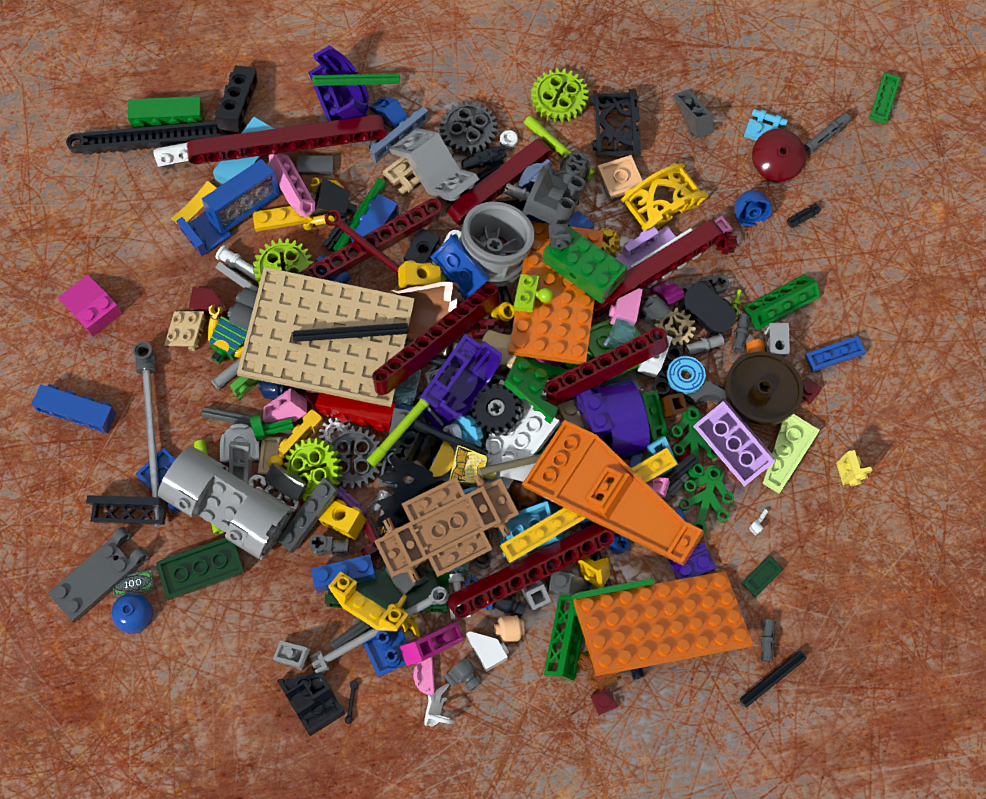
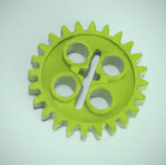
M556 68V73H553L550 69L549 75L543 72L542 78L538 76L537 82L533 83V88L531 89L532 106L536 107V112L541 111V117L547 115V120L552 117L554 122H556L558 118L563 123L564 118L570 121L571 116L576 119L577 113L582 114V110L586 109V103H588L587 96L589 91L587 90V84H583L584 79L578 80L579 74L572 76V70L566 73L565 69L559 72V69ZM566 83L565 87L563 88V94H562V93H561L562 87H563V85Z
M279 238L277 244L272 240V246L265 244L266 250L259 249L261 255H255L257 261L253 262L255 267L253 272L256 274L255 280L259 281L258 284L260 285L264 267L282 271L281 253L284 254L286 272L299 273L313 265L314 262L311 261L312 255H308V249L303 250L302 243L297 246L296 240H294L290 244L288 238L285 243H282L281 238ZM295 256L296 259L288 260V257ZM272 258L278 259L274 263L269 262Z
M308 438V441L301 440V444L295 443L296 449H290L292 455H286L289 462L283 463V465L287 467L286 471L289 474L299 476L302 472L310 471V473H303L299 476L305 483L308 479V485L301 497L303 501L308 499L320 483L323 472L325 474L324 478H328L333 484H340L336 479L337 477H342L338 473V470L343 469V467L338 466V463L342 460L336 458L339 452L332 451L334 446L328 445V441H322V439ZM326 464V466L323 467V468H317V469H315V467H322L323 465Z

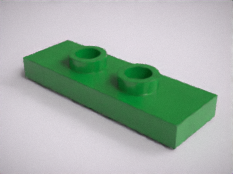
M883 73L869 116L870 120L882 124L887 123L901 77Z

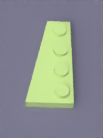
M795 414L782 422L772 451L776 461L767 468L763 484L779 494L820 430Z

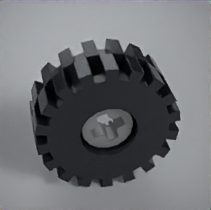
M492 384V388L489 386L484 387L486 391L482 392L480 390L478 392L480 397L474 398L476 405L472 404V409L474 410L472 415L475 418V422L491 435L492 433L495 436H500V433L507 435L508 430L513 432L515 430L513 426H519L520 422L518 420L523 419L524 416L521 413L524 411V407L521 405L523 404L522 400L503 384H500V386ZM497 405L502 407L499 409V413L493 411Z

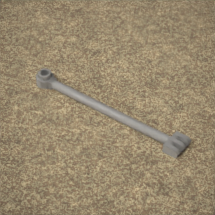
M440 586L434 588L428 598L404 611L409 614L407 618L432 604L446 603L449 598L448 591ZM444 594V597L439 600V596ZM373 628L326 655L321 650L310 655L309 658L313 662L312 666L316 669L315 673L323 674L330 670L328 665L330 661L372 639L381 630Z

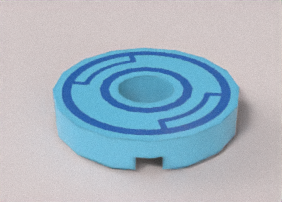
M681 356L674 359L667 371L670 387L676 392L683 394L698 391L703 386L706 377L702 363L690 356ZM687 371L691 374V378L684 379L681 373Z

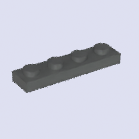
M323 477L277 540L289 552L294 553L340 490L328 478Z

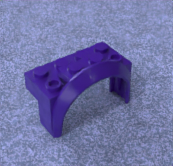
M330 45L313 55L320 65L308 72L311 81L313 75L359 74L352 63ZM365 85L314 86L327 121L367 116L369 94ZM336 87L338 88L345 106H343Z

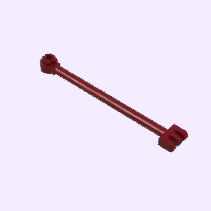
M337 210L327 212L324 217L326 224L339 227L398 274L400 266L344 223ZM329 216L334 217V222L329 220Z

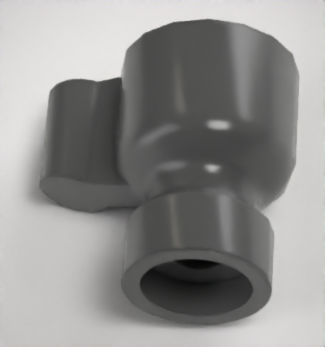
M467 658L461 660L443 676L450 686L464 681L469 692L483 682L479 676H475V668Z

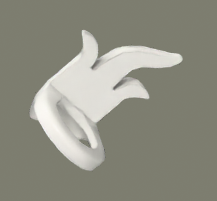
M448 683L438 688L433 696L428 695L425 726L429 725L432 727L439 722L454 723L453 719L440 715L443 703L447 700V698L441 697V695L449 687Z

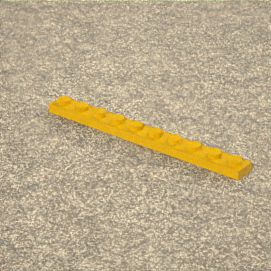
M665 448L631 469L647 483L676 466L677 463L668 448ZM562 508L500 545V548L509 563L586 518L566 508Z

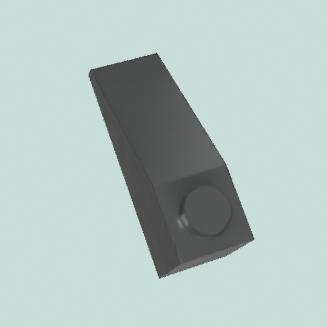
M690 90L673 95L690 131L697 138L714 133L711 112Z

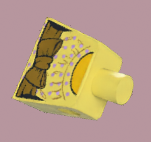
M458 445L449 480L457 477L461 487L478 486L473 476L479 474L478 468L487 465V457ZM497 472L482 475V478L495 481Z

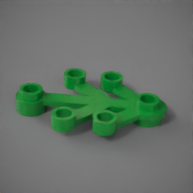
M687 406L688 411L682 413V420L670 429L669 434L672 438L676 439L682 435L683 429L688 425L689 433L678 444L674 445L671 450L675 457H679L690 443L691 454H694L699 462L687 472V475L691 479L696 480L704 474V468L700 464L698 445L707 452L709 458L714 459L718 455L712 454L711 450L713 449L693 427L701 419L699 409L695 406ZM675 448H678L680 450V453H677L675 451Z
M716 465L708 466L702 477L694 481H686L684 490L687 493H692L697 487L707 483L706 489L689 499L683 498L679 502V508L687 511L691 506L702 501L697 521L692 525L701 526L704 531L703 536L707 530L704 523L710 504L719 522L725 523L729 519L728 511L723 510L713 493L714 487L716 486L722 495L721 500L724 504L729 505L734 500L733 493L728 492L722 482L724 476L722 469ZM711 472H716L717 477H712ZM687 484H692L693 489H688ZM724 496H730L731 501L725 500ZM687 502L688 507H683L681 503ZM721 513L725 514L726 519H721L719 515Z

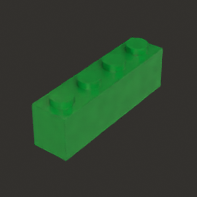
M200 96L128 99V120L131 127L135 128L203 122V103Z

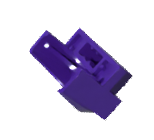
M464 334L419 398L435 408L434 411L449 422L453 419L463 418L471 409L472 404L475 403L474 398H479L478 392L480 390L483 392L484 387L487 386L501 362L502 353L484 341L482 344H479L467 334Z

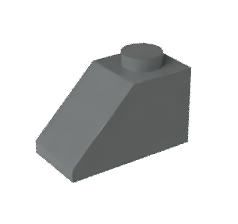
M557 571L551 574L548 595L573 596L578 592L588 591L590 582L577 575Z

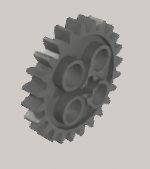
M465 100V105L458 102V107L452 105V111L446 109V115H442V121H440L441 138L445 139V145L450 144V148H456V153L462 150L463 155H465L469 151L472 156L473 151L479 152V149H486V145L492 146L491 141H495L498 128L496 116H493L492 110L488 111V106L482 108L481 102L477 106L475 101L468 104V101Z
M354 426L351 427V431L344 427V433L342 434L337 430L338 436L330 435L333 441L328 442V445L334 446L332 451L339 452L340 445H348V450L345 453L339 452L336 458L342 460L338 463V466L342 463L348 464V469L345 472H339L338 470L342 477H337V481L340 484L343 482L344 489L349 484L352 490L355 489L356 484L362 489L363 482L369 486V479L376 480L374 474H381L378 467H382L383 464L379 462L374 468L366 459L381 442H374L376 435L374 434L369 437L370 431L367 430L363 433L362 427L358 431L355 430ZM352 441H355L354 454L357 457L354 459V475H351L352 461L349 459V457H352ZM367 444L368 448L365 452H358L359 445ZM361 463H367L368 467L364 472L358 471V466Z

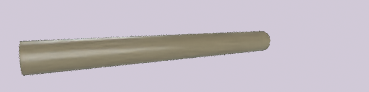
M541 454L478 468V473L482 476L534 464Z

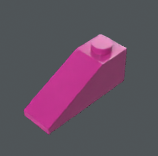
M456 621L419 638H415L399 647L406 665L422 662L464 639Z

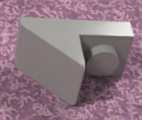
M280 641L272 660L303 671L310 649Z

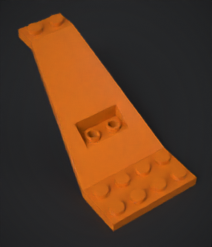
M566 420L563 421L522 483L524 488L682 566L686 564L704 534L702 529L682 519L596 434Z

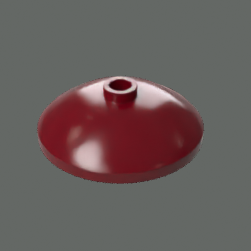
M771 129L763 133L756 140L752 150V161L758 173L767 180L785 182L796 177L803 169L806 161V150L801 139L793 132L786 129ZM780 149L785 151L784 155L780 153Z

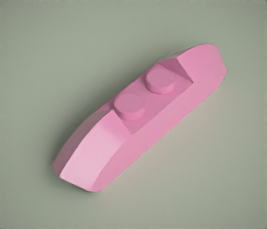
M280 153L269 155L270 167L275 171L277 183L286 200L297 214L303 217L309 216L315 211V202L289 155Z

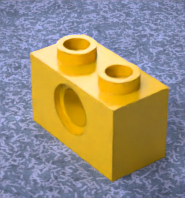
M413 260L405 261L398 268L399 289L403 290L416 286L440 283V266H435L432 263H416Z
M337 499L331 502L319 518V521L324 526L356 540L367 519L362 515L363 511L355 506L350 508L345 502Z

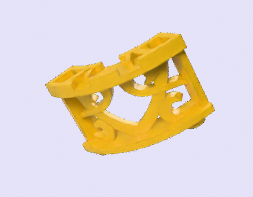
M683 163L671 164L669 167L652 174L634 188H629L624 193L625 196L621 201L626 204L641 224L643 231L654 227L658 230L673 218L672 214L678 211L683 213L697 208L709 196L705 190L701 191L684 170L685 165ZM657 186L675 188L673 203L670 204L665 200L653 202ZM679 192H681L680 196H683L682 198H679L677 196ZM641 196L643 199L638 201V205L646 204V206L638 210L633 201ZM658 206H663L664 209L659 211ZM647 211L649 221H646L642 213Z

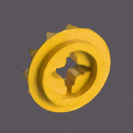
M599 227L598 230L604 231L603 236L609 239L608 245L602 242L601 249L610 255L619 248V234L617 235L614 229L611 230L608 227L601 229Z

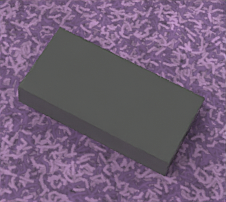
M297 156V171L299 175H333V156Z

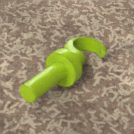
M739 289L737 290L735 300L731 302L733 304L732 308L737 311L735 317L739 315L737 306L741 305L739 300L742 290Z

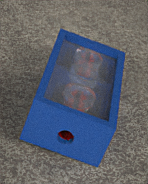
M260 159L203 197L202 202L209 222L221 234H224L280 195L275 171Z

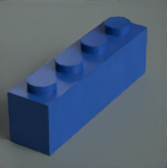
M40 384L31 404L36 411L106 434L108 433L116 415L111 404L101 401V403L95 402L93 398L83 396V398L76 396L77 394L70 390L63 392L51 384H48V386Z

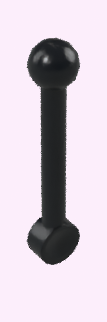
M356 681L350 682L351 694L348 714L345 718L346 724H351L353 721L351 715L355 689L358 687Z

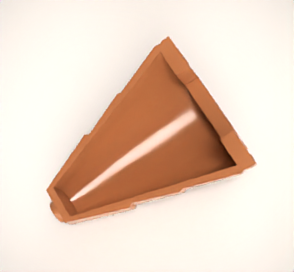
M445 281L403 290L386 291V293L415 298L406 340L412 342L462 303L461 293L457 292L460 288L457 283ZM453 344L448 345L438 355L447 357L453 349Z

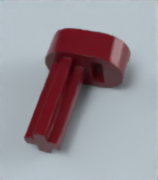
M371 516L365 517L367 521L363 529L370 544L361 550L362 556L371 555L373 561L381 556L378 548L372 547V544L375 543L374 541L379 539L378 535L380 534L377 528L373 527L374 522Z

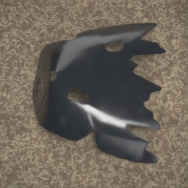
M389 458L396 471L385 472L378 478L395 483L397 487L392 489L394 492L392 496L376 501L377 504L382 506L384 514L378 518L373 527H385L382 521L385 519L387 521V518H391L395 528L409 523L410 520L402 503L447 481L433 479V473L418 464L399 458ZM404 476H410L414 478V481L406 483L403 481ZM387 532L378 535V537H383ZM373 543L372 547L377 548L376 544Z

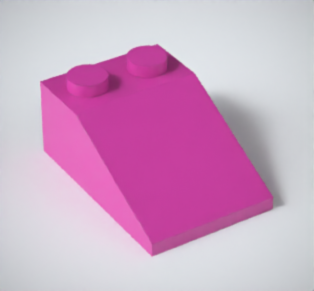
M88 274L58 297L92 337L123 314L117 304Z

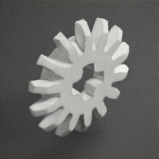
M330 418L328 419L329 425L326 423L322 424L325 430H319L324 433V435L319 436V439L332 442L333 440L330 435L334 433V430L344 433V427L348 430L351 424L344 425L345 422H339L337 418H335V422H332Z

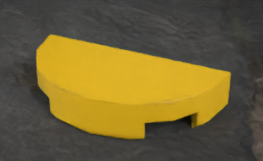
M446 442L442 443L430 468L434 479L449 474L453 467L454 450Z

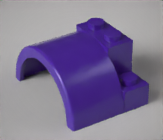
M627 379L595 386L573 397L584 429L596 434L620 458L647 452V446L650 445L648 416L639 389L632 380ZM608 434L611 437V444H608L605 440Z

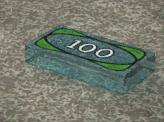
M147 570L128 574L113 587L114 598H119L127 593L140 594L155 591L153 571Z

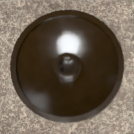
M758 351L743 355L733 363L725 379V393L729 404L745 420L758 425H776L789 419L798 409L803 397V384L797 370L786 359L774 353Z

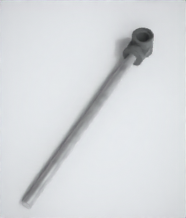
M141 341L134 346L133 353L136 360V372L143 375L152 497H158L159 477L150 374L156 371V353L148 342ZM148 351L147 355L141 356L143 352ZM161 509L153 511L154 520H159ZM154 525V527L159 528L162 525Z

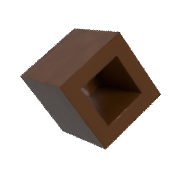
M683 393L668 395L660 399L664 419L675 417L688 411Z

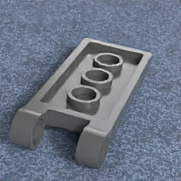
M125 527L118 528L105 544L48 592L50 597L73 623L114 589V586L116 587L122 582L123 578L130 575L149 558V554L143 547L134 550L129 559L119 549L131 537V534ZM119 556V559L115 561L114 558Z

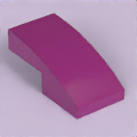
M668 280L650 288L654 295H658L668 305L684 298V291Z

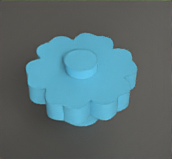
M465 415L463 418L454 419L451 424L455 423L460 427L463 440L482 447L480 440L485 435V431L475 422V418Z

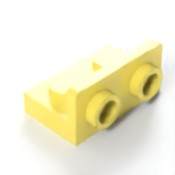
M855 450L846 452L836 463L843 485H859L872 472V467L860 468L861 461L859 456H856Z

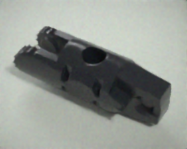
M501 145L475 152L473 156L462 160L461 166L463 169L470 170L493 164L507 156L505 147Z

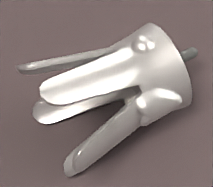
M389 488L387 491L379 490L377 497L367 507L369 508L373 504L370 513L379 510L381 507L376 501L392 496L388 493ZM382 509L380 512V516L384 514V511H382Z

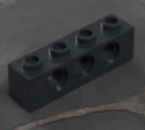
M235 65L233 72H230L229 83L225 85L224 96L220 98L219 109L215 111L214 115L218 129L240 132L258 82L256 68Z

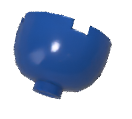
M749 190L742 193L736 199L734 211L736 219L741 225L751 227L757 225L755 222L766 221L772 213V206L764 193L758 190Z
M127 593L120 596L114 602L111 609V617L115 626L128 634L142 632L147 625H150L154 615L153 606L149 600L137 593Z

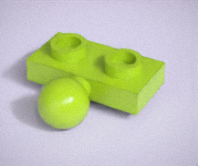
M521 274L513 306L514 311L533 313L536 298H539L543 303H548L553 299L552 290L542 288L538 291L540 277Z

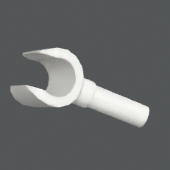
M766 509L749 527L755 536L764 529L760 523L768 513Z

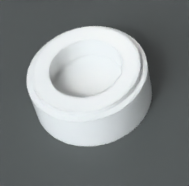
M511 130L504 131L500 135V144L505 149L516 147L518 143L517 134Z

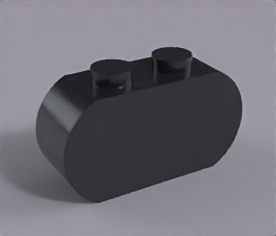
M706 284L693 285L684 293V298L681 299L682 310H685L687 315L690 314L691 318L711 335L724 333L731 328L735 321V311L731 307V303L727 299L719 297L717 291Z

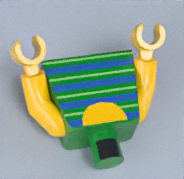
M214 304L209 307V313L212 316H210L208 326V341L211 348L215 351L211 360L220 365L225 357L233 361L241 357L247 330L230 324L229 320L223 316L219 318L218 315L223 312V308L220 306L218 307V312H215Z

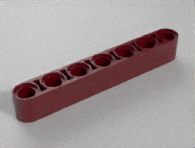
M537 138L454 201L447 208L446 213L458 226L462 225L466 215L472 208L482 203L494 201L504 193L505 189H509L506 187L507 183L516 184L528 166L535 163H543L551 156L552 150L540 138Z
M654 328L549 380L544 386L549 402L556 405L663 353L669 347L666 331L663 328Z

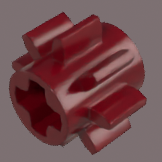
M725 231L723 239L715 244L716 250L721 251L723 255H728V252L734 253V249L738 246L737 236H731V232Z

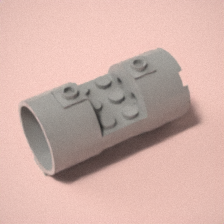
M189 446L176 458L160 484L158 497L192 518L199 515L223 532H226L225 538L262 560L271 551L281 532L290 523L295 509L265 490L253 488L229 473L228 467L199 449Z

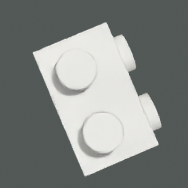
M188 142L156 148L153 152L158 167L188 161Z

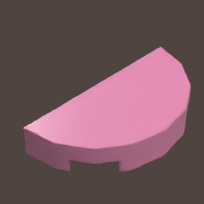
M433 656L417 663L413 674L415 685L424 694L432 696L435 692Z

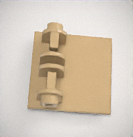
M174 311L164 346H187L189 350L195 351L199 347L200 339L198 338L202 337L200 333H203V327L206 322L204 311Z

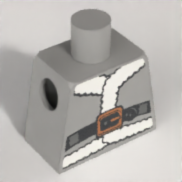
M769 323L763 330L765 352L774 353L783 358L789 355V323Z

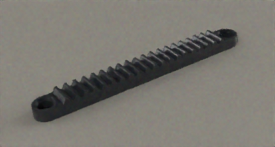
M217 121L74 133L68 136L66 144L72 153L92 154L95 152L99 154L100 152L107 153V151L114 152V150L121 152V150L128 151L132 149L134 151L136 148L142 150L143 148L150 149V147L156 149L157 147L186 143L196 139L240 134L243 130L239 133L218 129ZM244 121L241 126L243 127V130L246 128V123ZM75 140H80L81 144L79 146H72Z

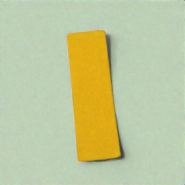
M207 181L188 204L171 219L176 222L179 218L183 217L188 222L204 206L202 198L217 188Z

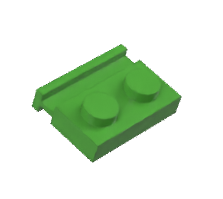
M240 376L229 386L234 395L240 400L261 380Z

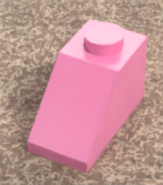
M639 288L619 298L615 305H611L609 310V316H611L610 324L632 330L637 321L643 289Z
M290 388L264 406L263 421L273 423L291 418L294 423L307 414V399Z

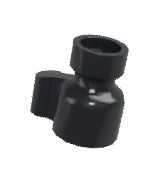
M517 592L497 601L494 608L506 614L512 612L521 618L527 604L522 601L517 602Z

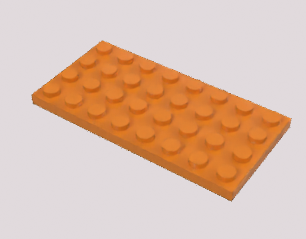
M531 221L534 228V241L528 256L523 261L522 274L539 276L538 291L542 288L551 289L553 299L548 303H543L539 298H536L533 313L515 311L509 355L581 365L587 359L595 299L542 262L543 250L550 243L549 224ZM571 227L599 248H602L604 231Z
M726 571L656 583L650 586L607 593L580 600L574 598L573 600L596 676L747 648L753 644Z

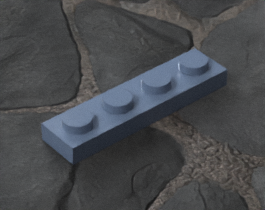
M423 106L421 109L414 111L411 117L402 121L393 131H389L382 140L374 143L370 148L371 158L377 163L390 152L388 148L415 128H420L429 121L428 110Z

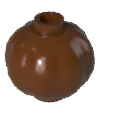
M513 480L508 493L516 507L526 509L528 506H534L541 501L542 496L524 488L522 485L524 481Z

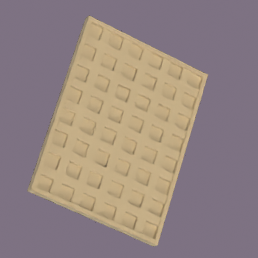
M264 267L237 376L391 407L395 389L386 395L377 394L372 374L404 348L407 334L294 342L292 332L294 330L408 323L409 327L415 298Z

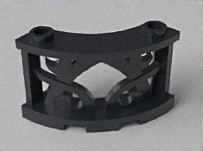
M636 88L628 89V92L597 93V90H593V96H590V107H593L596 140H593L592 147L593 151H596L597 156L641 155L639 127L636 126V122L640 121ZM614 109L620 115L630 118L621 123L618 132L605 120L606 116ZM600 125H601V127L604 129V131H603L601 134H600ZM624 128H629V129H630L629 132H626V131L624 130V135L621 134V132H622V130H623ZM607 139L608 146H610L613 139L616 140L615 149L603 150L602 141ZM619 143L631 147V149H618Z

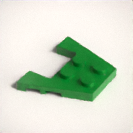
M517 355L504 385L521 400L526 399L533 405L532 409L541 412L546 417L544 420L551 424L558 407L541 399V394L548 378L553 379L569 370Z

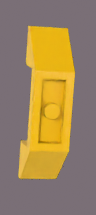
M340 571L328 588L343 609L376 630L397 631L409 614L392 603L387 610L356 591L357 581Z

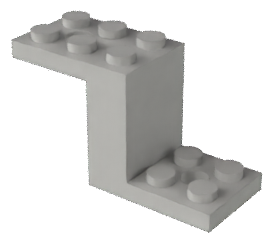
M415 128L388 148L392 155L404 157L408 160L429 195L454 201L461 196L463 191L471 189L475 182L479 180L476 173L459 169L438 132Z

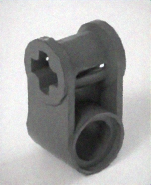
M656 294L645 296L643 298L644 302L639 308L638 317L645 321L662 319L668 314L670 306Z

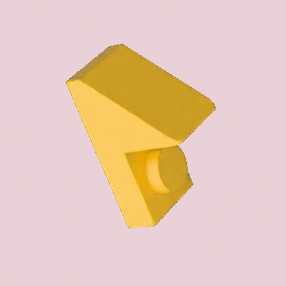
M586 557L578 561L580 576L596 587L603 588L610 577L609 558L606 557L593 561Z

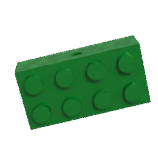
M568 226L569 234H571L570 247L564 249L551 248L549 243L543 250L542 262L603 304L625 280L628 267Z

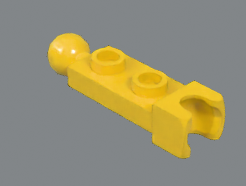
M311 409L302 418L303 423L301 425L298 424L293 429V434L280 443L279 453L271 455L268 459L269 467H271L272 463H278L282 466L283 459H287L286 455H291L290 449H296L295 443L301 444V440H305L312 432L316 433L323 426V418L317 412Z

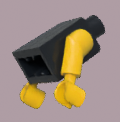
M318 178L312 179L310 189L312 192H316L314 201L315 211L312 212L313 219L310 216L303 218L304 223L309 222L308 224H303L305 230H311L314 224L316 226L326 224L324 217L330 210H337L341 218L346 213L355 214L357 205L348 202L350 193L337 180L323 178L320 182ZM329 216V220L334 222V217Z

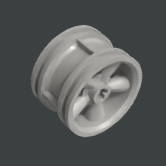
M486 202L475 206L468 212L459 240L469 254L476 259L489 275L490 279L485 284L491 283L497 287H503L515 282L522 274L523 261L528 256L534 241V228L529 218L516 207L502 202ZM485 234L487 241L481 243L475 236ZM498 236L504 238L508 242L503 245L502 242L498 239Z

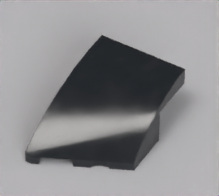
M322 673L297 676L295 679L284 680L282 678L277 680L309 736H312L345 715L343 708Z

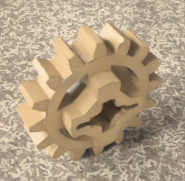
M675 308L674 312L669 310L664 318L656 319L657 324L654 325V328H663L666 334L672 337L670 344L678 345L682 348L683 343L689 344V339L692 340L694 337L693 333H695L696 328L692 326H694L695 321H690V314L684 315L685 310L679 313L678 308ZM667 320V324L662 327L663 323ZM687 330V333L682 337L683 332Z

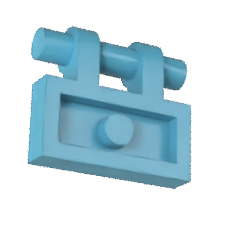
M754 109L751 116L757 117L758 120H749L744 137L756 141L766 131L780 129L778 125L786 127L788 120L781 118L782 116L768 114L762 109L761 111ZM763 120L772 122L773 125L771 126L762 122Z

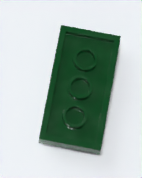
M226 538L156 562L168 601L245 574L237 546Z

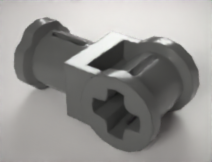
M315 534L310 538L309 546L312 553L317 556L324 554L332 555V553H343L345 556H348L349 538L341 540L323 536L322 534ZM318 542H321L322 545H320L319 548H316L315 545H317Z

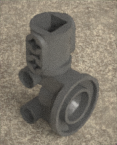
M581 152L565 155L560 162V170L555 175L550 174L549 169L543 166L522 213L527 217L532 215L549 223V225L568 224L585 187L584 180L590 173L591 166L587 157Z

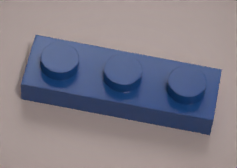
M859 336L806 353L805 358L813 373L863 356L866 351Z

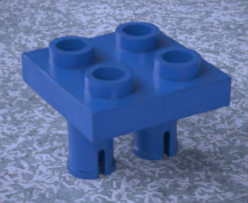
M401 627L397 631L381 630L375 637L363 643L378 678L406 665L399 647L407 643Z

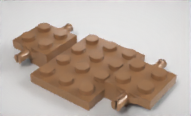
M477 474L473 478L478 488L465 495L457 477L402 503L410 522L395 528L391 518H387V521L386 519L382 522L388 532L383 537L374 541L391 577L393 578L401 573L408 572L412 583H415L414 576L417 581L420 580L415 568L427 560L430 561L437 577L491 551L492 547L484 532L499 527L503 538L511 535L506 523L518 516L519 513L502 479L500 478L492 483L485 484L482 476Z

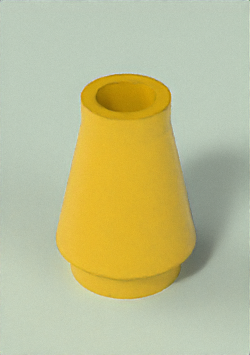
M508 302L500 304L491 311L492 318L504 321L511 320L515 315L513 305Z

